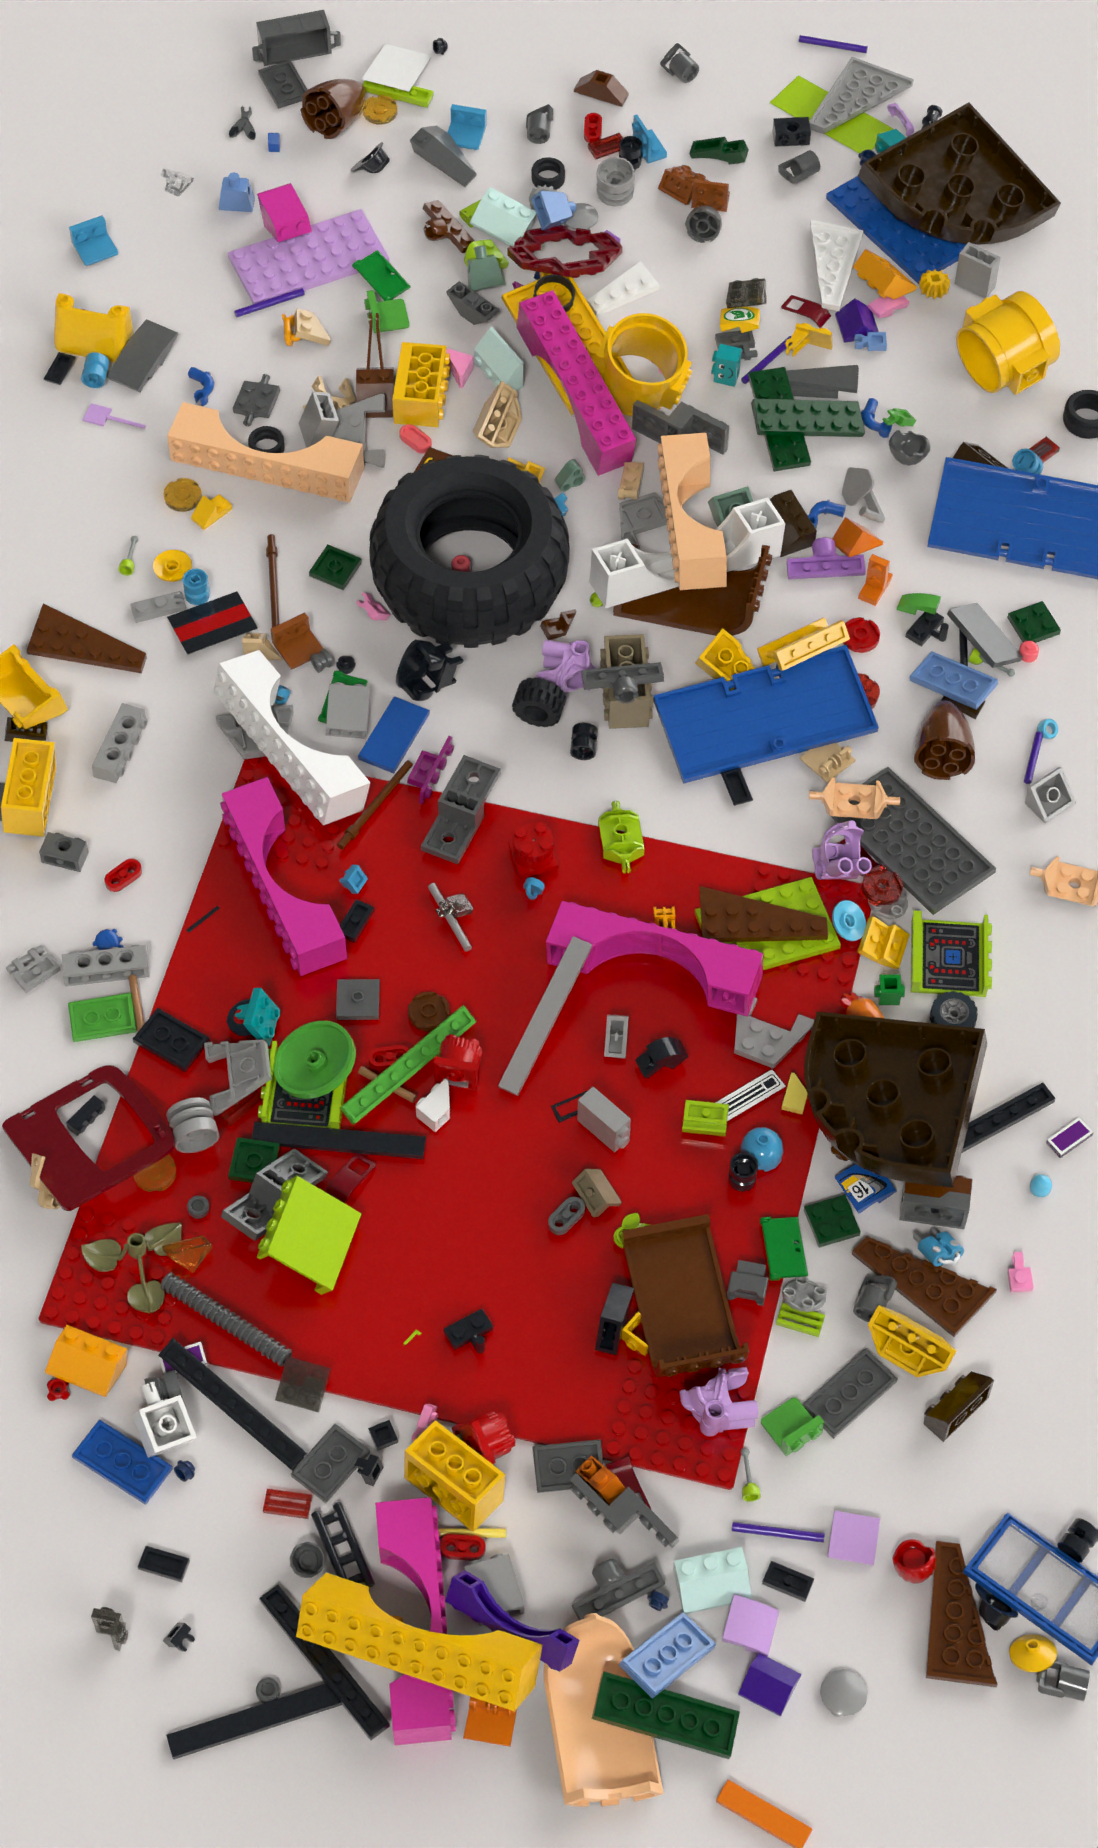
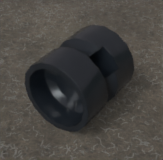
M626 136L619 143V158L629 161L634 170L641 166L642 142L635 136Z
M582 722L572 727L570 748L572 757L578 760H590L596 756L598 733L596 726Z
M738 1153L733 1156L730 1162L728 1178L733 1189L744 1192L754 1187L758 1171L757 1159L749 1153Z
M1076 1518L1068 1529L1069 1533L1063 1535L1057 1546L1078 1563H1082L1090 1552L1089 1548H1093L1098 1541V1530L1088 1521Z

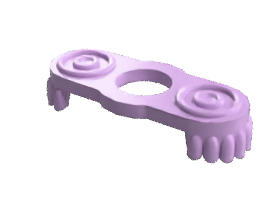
M889 104L887 109L891 116L897 115L906 127L907 137L912 135L914 127L898 104Z

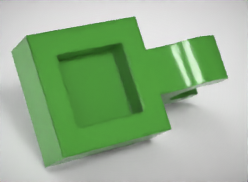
M898 408L888 410L887 412L890 416L882 419L887 425L896 423L902 427H913L917 421L906 409Z

